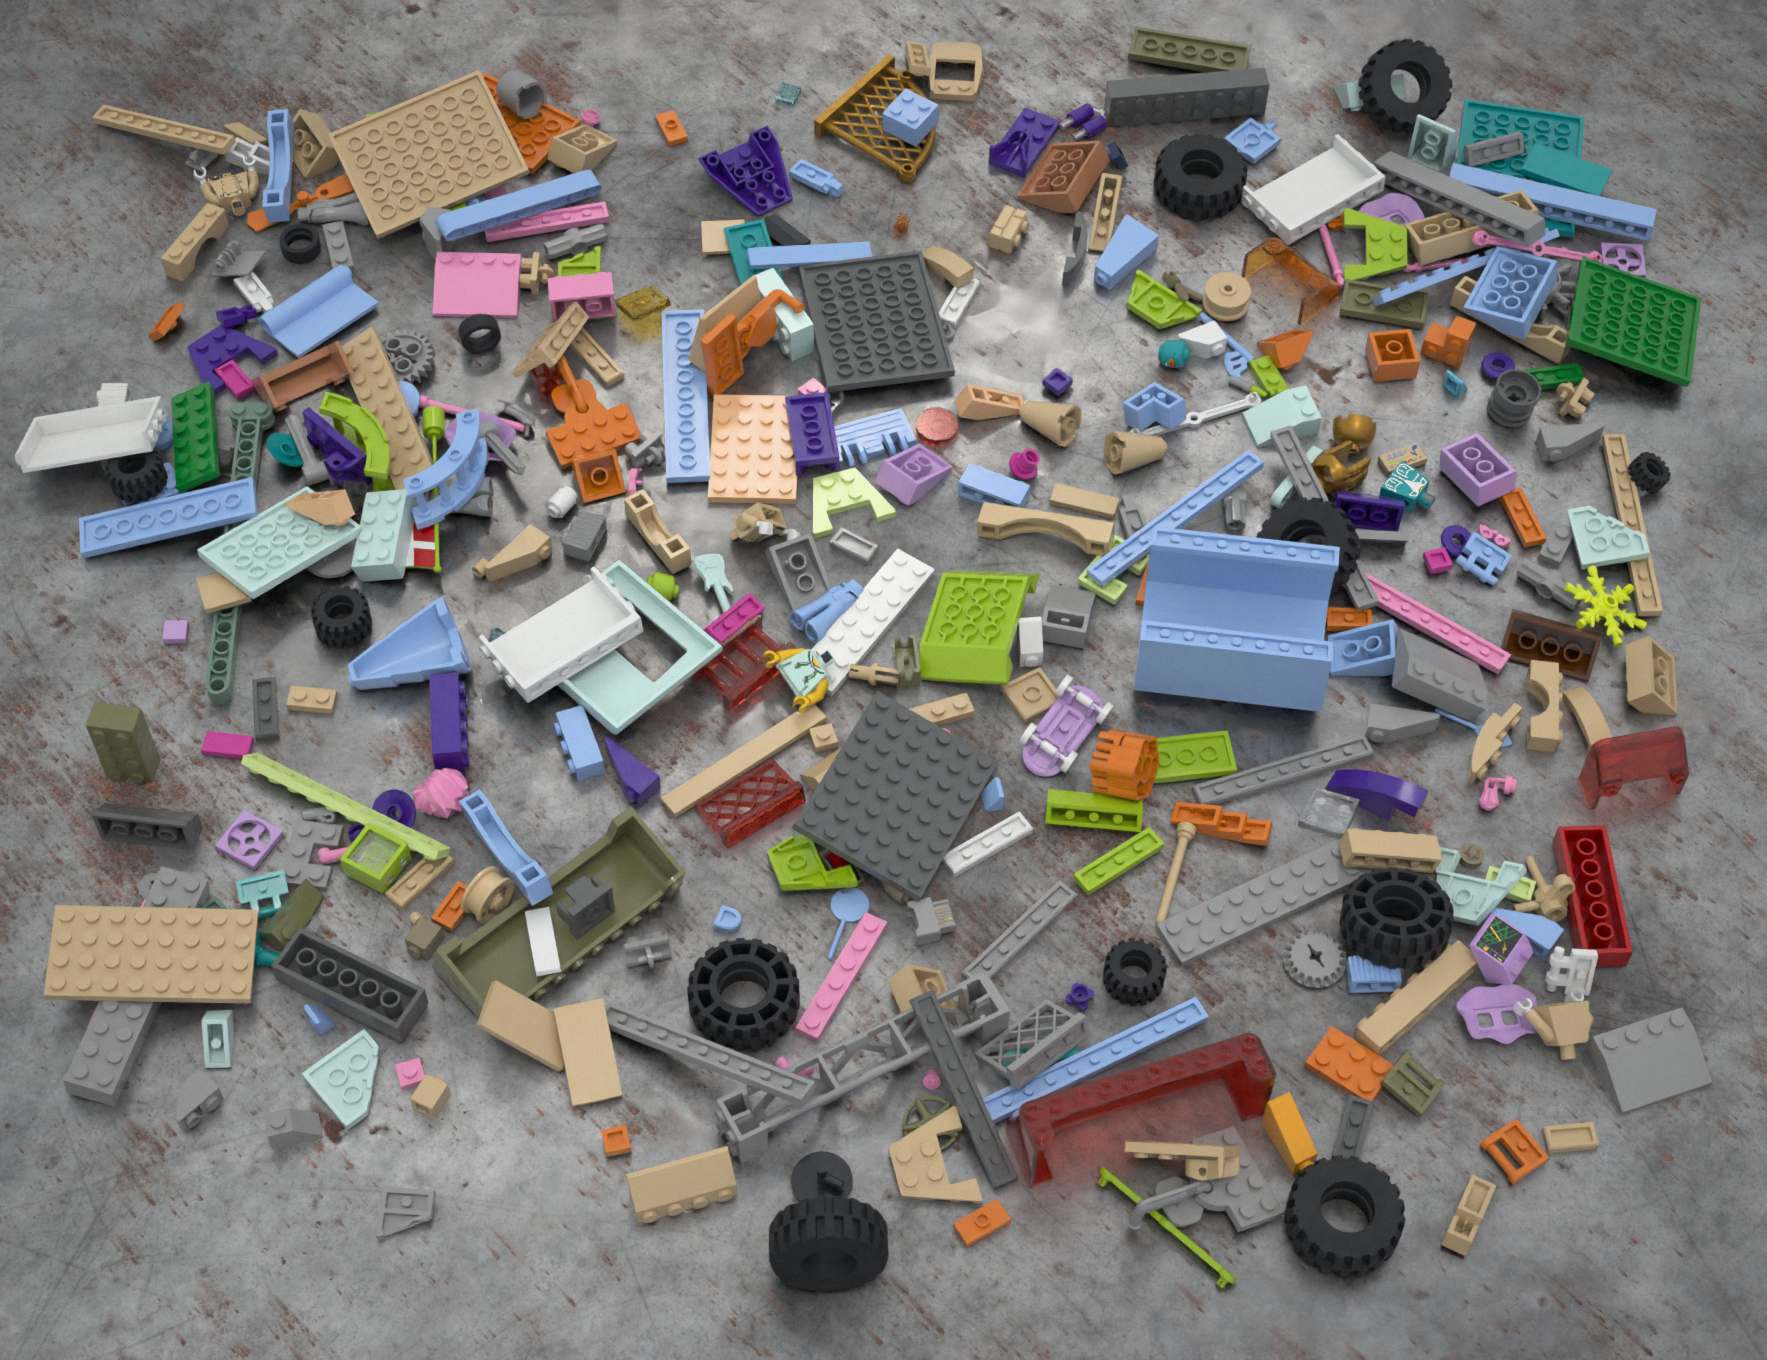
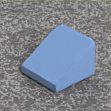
M998 777L994 778L981 792L986 812L1002 810L1004 808V793Z
M310 1004L304 1005L306 1017L318 1034L322 1035L335 1026L334 1021L324 1008Z

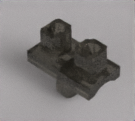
M345 480L343 490H346L355 512L350 518L360 523L368 485L366 482Z

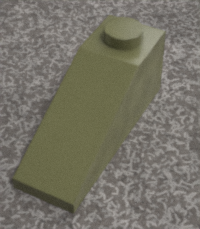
M305 879L259 934L275 950H283L299 927L305 929L323 895Z

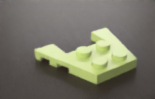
M855 467L813 478L814 539L833 534V527L828 518L829 515L870 505L876 521L880 522L895 518L896 511Z

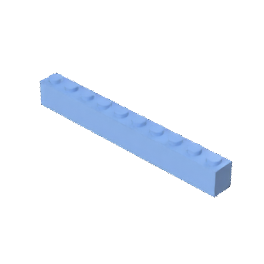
M1453 163L1449 176L1495 197L1523 190L1539 210V216L1646 241L1649 240L1657 209L1456 163Z

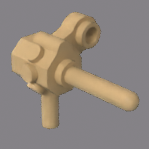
M1527 856L1525 862L1533 880L1537 881L1536 886L1538 889L1534 892V901L1513 905V911L1524 913L1535 910L1537 914L1544 916L1548 920L1561 921L1567 916L1568 901L1566 898L1575 890L1571 877L1561 874L1554 878L1553 885H1547L1534 857Z

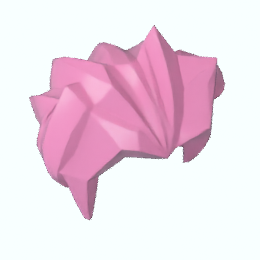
M451 768L434 770L413 791L415 808L420 809V813L427 812L428 815L438 818H448L456 812H462L459 801L469 796L467 792L469 787L466 779L461 772Z

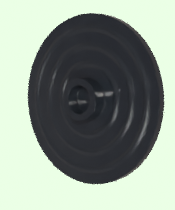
M824 1151L814 1152L803 1157L795 1165L791 1175L792 1190L799 1201L814 1199L819 1196H842V1198H847L853 1185L852 1172L846 1161L834 1153Z

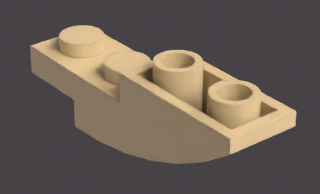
M1514 703L1502 717L1493 712L1485 722L1477 737L1469 761V784L1472 785L1477 778L1481 780L1488 772L1487 767L1491 763L1495 765L1501 758L1502 753L1500 750L1503 745L1502 742L1508 735V730L1510 728L1514 730L1522 719L1519 717L1522 707Z

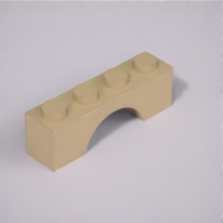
M207 203L161 257L167 276L184 282L195 268L196 256L204 241L210 237L219 240L229 228L225 209Z
M642 489L624 498L626 516L669 571L674 574L692 564L690 547L679 533L673 535L665 527L657 512L655 503Z
M1530 661L1526 674V692L1536 696L1542 702L1545 711L1540 715L1530 718L1526 729V749L1555 752L1557 744L1562 742L1563 730H1559V724L1562 723L1563 711L1559 710V705L1562 703L1563 692L1559 691V686L1562 684L1563 674L1559 672V663Z

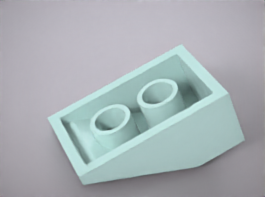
M1418 114L1407 159L1445 174L1455 159L1457 151L1456 130Z
M1307 386L1285 390L1242 414L1257 448L1274 444L1270 437L1271 431L1290 425L1298 439L1317 435L1322 419Z

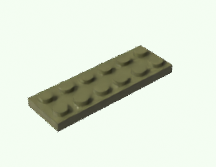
M1135 26L1128 59L1202 72L1244 70L1247 68L1251 46Z

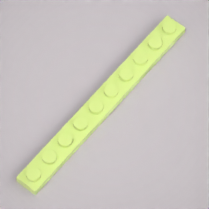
M257 752L243 755L241 764L248 767L252 773L268 777L270 782L287 786V790L293 793H301L306 796L307 800L321 803L326 806L327 810L345 815V818L349 821L359 822L365 826L369 823L408 843L409 850L424 854L423 857L428 860L437 861L438 859L448 857L450 847Z

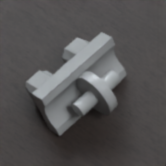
M646 429L639 437L642 443L640 446L630 442L625 447V453L631 459L633 468H640L644 463L650 464L654 462L659 464L663 461L661 455L664 452V444L661 440L662 432L657 430L655 433H652Z
M661 931L652 932L649 935V939L641 941L636 936L627 938L626 944H624L628 967L648 963L649 969L654 968V961L671 958L668 936L663 935Z

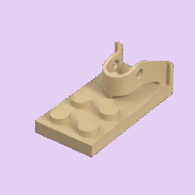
M1125 1141V1152H1134L1133 1157L1182 1159V1155H1186L1185 1175L1197 1180H1214L1238 1176L1240 1173V1146L1160 1141Z

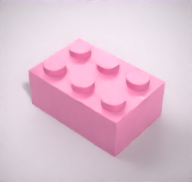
M611 272L547 278L553 322L560 319L568 306L575 301L587 313L588 319L616 316Z

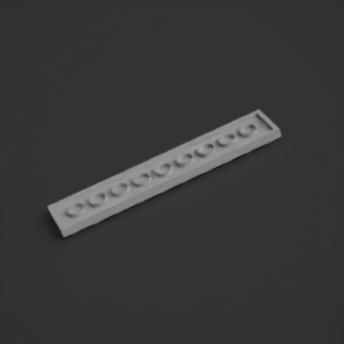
M1340 839L1162 921L1156 925V930L1180 967L1347 889L1355 879L1358 880L1360 875L1366 872L1370 873L1375 868L1344 866L1339 846Z

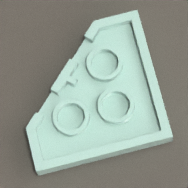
M1591 506L1567 510L1569 524L1582 569H1588L1590 566L1599 567L1650 557L1645 534L1640 531H1633L1625 527L1624 523L1611 516L1606 517L1598 513L1597 509Z
M365 1029L302 1073L305 1081L346 1130H349L369 1114L380 1049Z

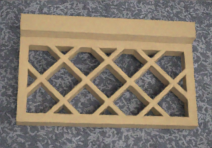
M576 301L568 306L560 319L544 329L512 374L515 378L542 363H545L549 368L557 363L589 318Z

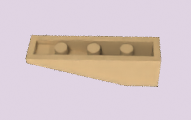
M1106 173L1101 175L1088 247L1090 251L1104 252L1112 238L1122 187V176Z

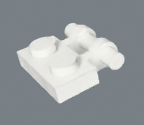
M1555 947L1554 953L1551 954L1549 960L1551 968L1546 974V989L1550 992H1555L1557 986H1563L1564 994L1573 992V995H1575L1577 992H1581L1583 995L1589 996L1598 959L1597 951L1571 949L1569 957L1564 956L1565 949L1563 947ZM1567 968L1566 974H1560V969Z

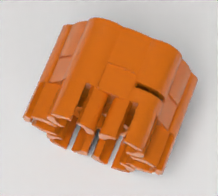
M1111 729L1108 732L1101 731L1098 738L1103 739V742L1097 741L1096 750L1098 752H1094L1092 755L1093 759L1090 760V772L1094 775L1092 785H1095L1092 787V791L1094 793L1136 801L1148 798L1159 768L1157 737Z

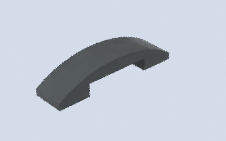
M1079 211L1076 214L1072 238L1073 241H1079L1075 258L1066 257L1062 286H1067L1075 279L1084 264L1088 231L1085 218Z

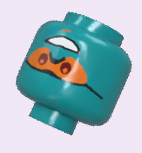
M1166 340L1159 347L1158 360L1165 367L1182 368L1186 362L1190 361L1191 349H1187L1185 341Z

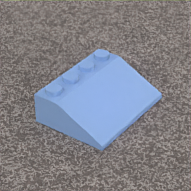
M1497 246L1464 305V310L1506 335L1525 339L1558 278L1557 261Z

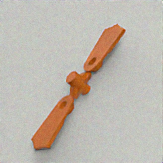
M345 173L318 187L313 195H308L306 191L298 192L297 200L294 203H290V215L294 209L298 210L300 207H307L308 203L317 201V199H333L355 192L347 174ZM263 208L248 213L247 225L256 233L277 223H269Z

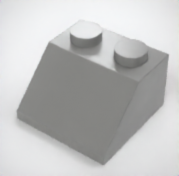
M427 206L425 213L420 217V226L423 227L422 239L425 241L426 250L436 262L437 252H451L456 240L447 241L435 224V221L442 214L452 210Z

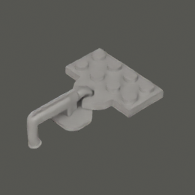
M1233 1126L1191 1140L1190 1143L1240 1146V1173L1238 1176L1205 1181L1190 1177L1189 1182L1179 1177L1162 1180L1155 1187V1196L1137 1203L1127 1219V1225L1131 1229H1139L1142 1226V1218L1146 1213L1163 1208L1172 1224L1178 1227H1185L1197 1223L1202 1216L1203 1209L1206 1208L1212 1211L1226 1210L1237 1231L1241 1232L1278 1219L1283 1215L1284 1211Z

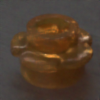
M899 213L894 229L899 230V232L902 229L907 230L910 219L907 218V213L905 215Z

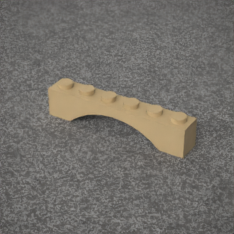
M1464 276L1454 288L1450 305L1488 325L1464 310V305L1477 283L1475 280ZM1533 323L1525 339L1506 335L1557 364L1562 362L1571 349V346L1565 345L1568 331L1557 325L1547 326Z
M984 502L977 521L979 537L1001 540L1021 533H1048L1073 542L1087 554L1105 556L1109 553L1114 540V522L999 505L997 503Z

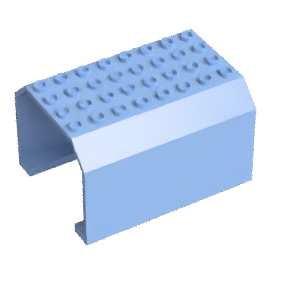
M1153 526L1134 690L1321 712L1333 655V642L1324 641L1325 624L1333 578L1339 565L1340 547Z

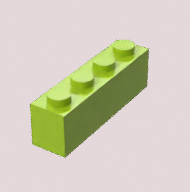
M1048 789L1046 824L1141 832L1143 799L1136 801L1105 794Z

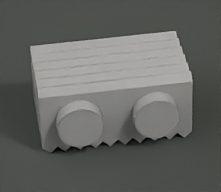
M580 510L578 516H574L571 521L569 533L566 532L563 535L562 545L564 546L565 554L589 562L607 529L606 517Z

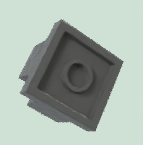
M595 875L591 878V882L585 876H582L566 888V894L575 902L569 909L561 901L556 903L558 915L570 927L571 934L577 940L615 912L612 887L606 881L602 883Z

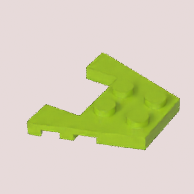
M1344 208L1343 228L1365 229V265L1345 264L1344 280L1363 281L1375 275H1385L1407 268V227L1350 208Z
M802 834L795 838L790 836L767 850L768 859L781 891L858 886L851 865L826 872L814 841Z

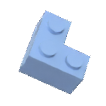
M1155 382L1123 402L1125 423L1139 429V431H1142L1155 421L1171 430L1186 420L1184 398Z

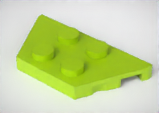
M601 246L594 247V251L585 255L580 253L572 259L559 262L558 276L567 277L577 274L587 275L601 272Z
M1139 269L1136 271L1131 294L1127 302V309L1158 329L1199 317L1202 312L1200 308L1189 301H1182L1175 292Z

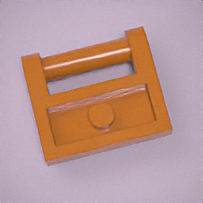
M1517 1118L1480 1143L1481 1148L1484 1151H1488L1509 1176L1508 1180L1512 1185L1520 1182L1524 1177L1549 1160V1156ZM1500 1141L1521 1168L1516 1170L1495 1144Z

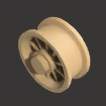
M1223 272L1215 274L1207 280L1203 296V307L1211 317L1221 321H1234L1246 314L1251 296V287L1246 279L1235 273Z
M487 867L478 873L466 888L461 900V909L466 913L475 914L477 921L484 925L507 908L515 893L516 884L509 877L503 878L496 867Z

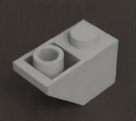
M200 1069L179 1085L176 1120L183 1132L196 1126L207 1112L217 1108L223 1099L219 1087Z

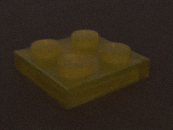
M653 285L615 299L616 307L633 321L642 320L647 315L662 312L666 307L671 306L669 297Z

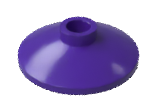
M390 789L381 793L376 798L372 807L373 810L412 828L416 818V808L414 801L406 792ZM399 809V817H396V811Z

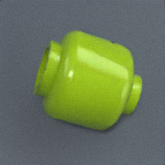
M659 572L648 576L646 583L670 602L672 598L677 597L679 585L675 584L674 576Z

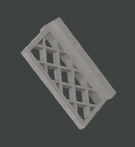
M1046 999L974 1053L975 1058L1009 1079L1011 1087L1019 1090L1090 1035L1087 1019L1080 1012L1073 1015ZM1046 1010L1053 1012V1015L1040 1016ZM1067 1021L1063 1025L1057 1026V1022ZM1053 1022V1027L1040 1028V1024ZM1036 1024L1035 1029L1022 1030L1026 1025ZM1040 1035H1048L1046 1038L1039 1040ZM1035 1036L1033 1041L1022 1042V1037ZM1017 1038V1042L1004 1043L1008 1039ZM1031 1048L1026 1053L1021 1054V1049ZM1017 1050L1016 1054L1003 1055L1004 1051ZM990 1052H999V1056L988 1057L986 1055ZM1013 1062L1006 1068L1003 1066V1063Z

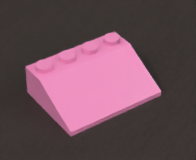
M437 252L434 275L433 316L470 317L476 314H488L494 318H518L521 293L519 278L520 274H523L521 254Z

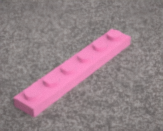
M599 202L545 211L484 231L487 242L606 223L609 222V215L606 203Z
M865 912L795 1027L797 1033L818 1043L887 928L886 921Z

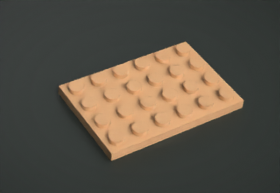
M714 395L708 502L796 504L797 476L785 405L786 396Z

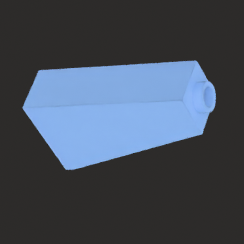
M1129 215L1124 216L1095 265L1094 280L1099 285L1111 290L1157 250L1159 235Z

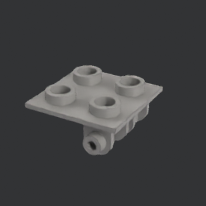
M235 240L230 241L218 258L215 259V270L212 276H249L266 254V251H241L239 242Z

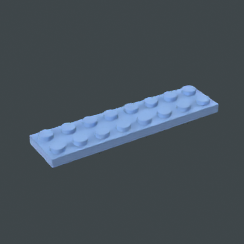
M253 477L79 518L80 553L83 558L258 517L255 481Z

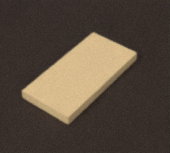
M498 981L491 982L476 1027L556 1071L563 1070L564 1059L555 1013Z
M603 998L554 1008L572 1106L578 1107L623 1097Z

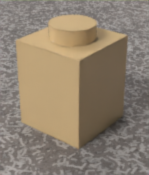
M426 1074L410 1098L413 1110L435 1120L451 1096L448 1083L439 1076L432 1077Z

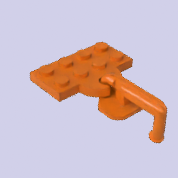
M775 289L746 314L738 324L736 317L729 314L723 320H720L709 333H706L700 341L709 396L714 398V395H722L744 374L742 359L748 354L752 346L762 347L774 336L777 330L774 308L781 301L792 307L794 313L802 312L805 308L804 303L799 302L783 290Z
M562 354L554 365V374L557 376L562 375L566 384L556 387L552 391L551 397L556 409L559 412L565 413V424L545 430L546 437L561 469L572 466L571 457L611 447L618 451L625 448L630 442L635 444L641 443L639 440L641 432L627 403L606 410L602 403L596 400L597 394L590 381L586 379L575 380L566 358Z

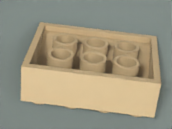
M756 276L750 277L700 317L688 360L704 373L706 372L700 340L706 333H709L716 327L720 320H723L729 314L736 317L738 324L746 314L761 302Z

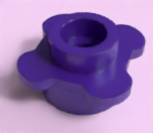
M1075 983L1072 985L1070 994L1066 995L1065 1000L1068 1004L1078 1006L1080 1010H1086L1089 1000L1094 998V991L1084 984Z

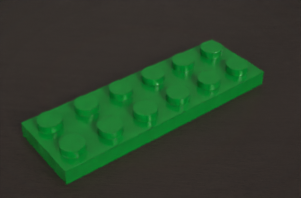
M210 381L171 398L176 489L180 493L220 476L214 386Z

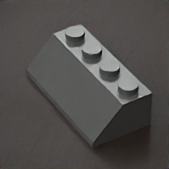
M104 803L93 810L91 814L102 840L183 850H196L203 827L198 814L191 811L176 812L166 808L159 810L145 806L134 807L125 806L121 803Z

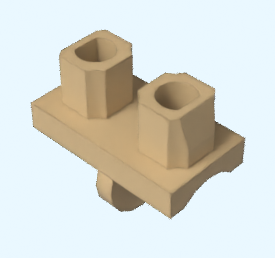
M533 252V258H522L521 262L522 272L531 274H520V288H531L532 295H538L540 280L545 284L548 281L547 278H554L555 273L548 264L541 266L539 262L540 252Z
M1583 378L1579 386L1573 387V384L1568 382L1567 384L1561 383L1556 389L1559 400L1565 401L1558 413L1562 417L1569 413L1578 419L1586 410V407L1579 403L1578 400L1586 405L1595 394L1586 387L1589 383L1587 379Z

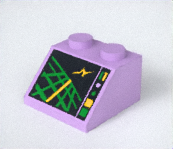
M1491 913L1469 945L1486 983L1512 985L1534 953L1526 934L1494 913Z

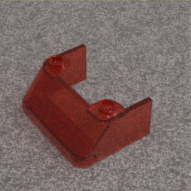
M1674 726L1605 738L1595 742L1590 748L1578 778L1590 809H1596L1600 797L1615 796L1623 783L1663 776L1666 782L1672 785L1675 794H1681L1689 776L1686 742L1683 731L1680 727Z

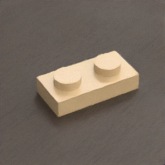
M291 685L286 707L287 710L333 714L338 693L337 690Z

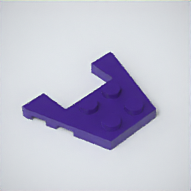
M222 324L187 346L202 384L210 381L214 386V396L226 389L225 383L215 375L214 369L231 360L235 362L247 353H250L262 365L278 355L275 347L229 327L224 328Z

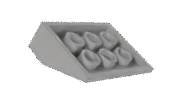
M1403 629L1398 630L1392 680L1393 688L1469 722L1486 710L1488 690L1478 663Z
M1682 1007L1593 1036L1587 1048L1590 1058L1621 1115L1712 1084L1695 1029Z

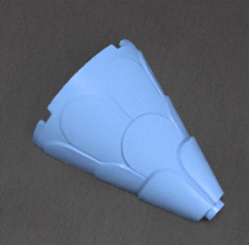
M441 597L431 602L408 621L403 622L385 638L378 640L348 664L350 674L347 677L352 688L357 687L358 690L398 687L399 684L430 680V675L449 673L461 675L471 672L472 666L460 631L457 630V626L454 623L455 620L444 598Z

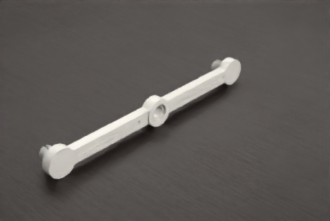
M1251 392L1245 399L1200 413L1190 412L1187 414L1185 421L1171 430L1161 424L1142 431L1134 428L1129 432L1159 436L1185 427L1198 428L1204 421L1243 409H1251L1261 403V398L1256 392H1253V394Z

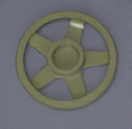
M936 1096L917 1098L908 1106L904 1113L902 1121L904 1135H908V1132L916 1130L952 1107V1104ZM935 1101L943 1104V1106L935 1113H930L923 1102ZM914 1107H917L921 1120L907 1124L910 1112ZM959 1131L945 1134L951 1138L941 1145L940 1149L943 1150L951 1145Z

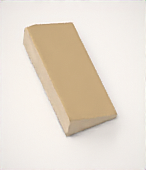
M240 122L223 126L225 134L233 135L234 138L238 137L252 145H255L256 141L263 145L269 142L268 139Z

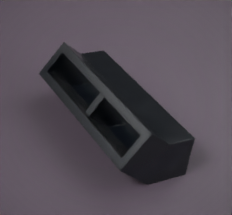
M772 214L764 219L770 240L778 246L810 245V239L777 214Z

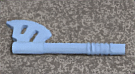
M1204 312L1199 315V319L1204 324L1213 321ZM1221 328L1227 336V344L1235 350L1234 352L1225 353V368L1229 375L1241 379V373L1247 369L1249 361L1256 358Z

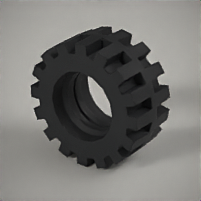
M1642 452L1628 466V470H1630L1628 474L1632 476L1630 479L1635 481V485L1637 487L1640 486V490H1646L1647 493L1652 492V494L1666 485L1671 476V473L1668 472L1670 470L1669 467L1665 466V461H1661V457H1656L1655 453Z

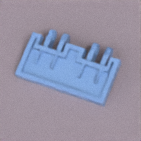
M902 408L834 426L840 466H843L842 458L844 457L848 466L853 467L855 461L852 455L854 454L858 455L862 464L867 463V459L884 454L883 446L886 447L890 456L895 455L896 449L893 443L898 442L902 451L916 445L915 435Z

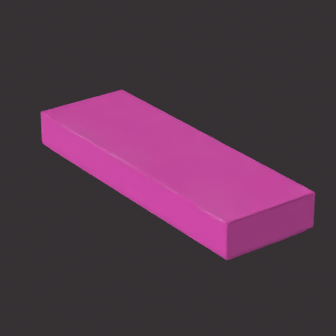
M748 593L703 631L722 646L763 613L765 607L751 593Z

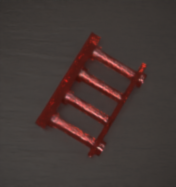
M759 614L753 619H748L739 630L720 644L723 649L722 652L692 675L693 681L696 682L702 676H705L723 692V707L729 712L780 673L776 667L779 663L775 662L773 667L767 668L765 666L766 663L772 660L770 658L762 659L745 644L748 640L755 636L775 653L787 649H797V646L791 641L784 646H779L762 631V616ZM738 649L757 667L753 671L746 673L728 656ZM721 662L740 681L734 686H729L711 669Z

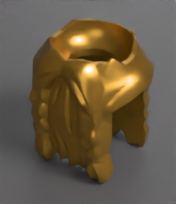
M1344 441L1341 445L1326 450L1325 453L1314 460L1312 468L1326 494L1335 495L1336 490L1347 491L1363 482L1368 474V466L1371 461L1369 456L1349 468L1344 466L1347 463L1350 448L1354 444L1352 441ZM1330 473V475H1331V477H1332V479H1333V482H1331V481H1329V480L1327 479V477H1326L1327 474Z

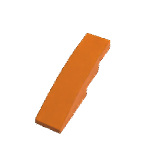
M1176 802L1171 818V824L1176 826L1180 822L1193 824L1197 828L1196 832L1264 846H1268L1273 828L1271 821L1248 819L1246 813L1225 812L1222 806Z

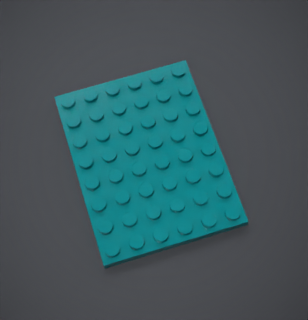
M1465 99L1456 164L1465 165L1463 150L1465 145L1521 132L1523 133L1524 153L1472 167L1548 184L1520 174L1534 144L1539 143L1581 158L1585 116ZM1544 217L1545 228H1548L1549 231L1557 229L1560 236L1573 238L1575 224Z

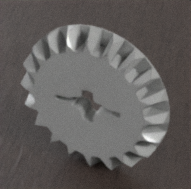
M1307 929L1303 933L1298 932L1294 937H1290L1284 947L1283 964L1288 974L1296 982L1307 987L1323 988L1336 983L1344 974L1347 965L1346 952H1344L1342 944L1337 942L1336 937L1332 938L1327 932L1321 933L1318 929L1315 931H1308ZM1311 953L1315 956L1320 955L1319 962L1315 959L1310 960Z

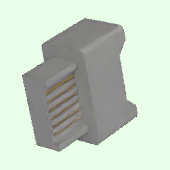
M931 897L921 898L919 902L915 900L907 901V916L914 920L917 929L916 946L940 941L941 934L956 930L948 899L932 902Z

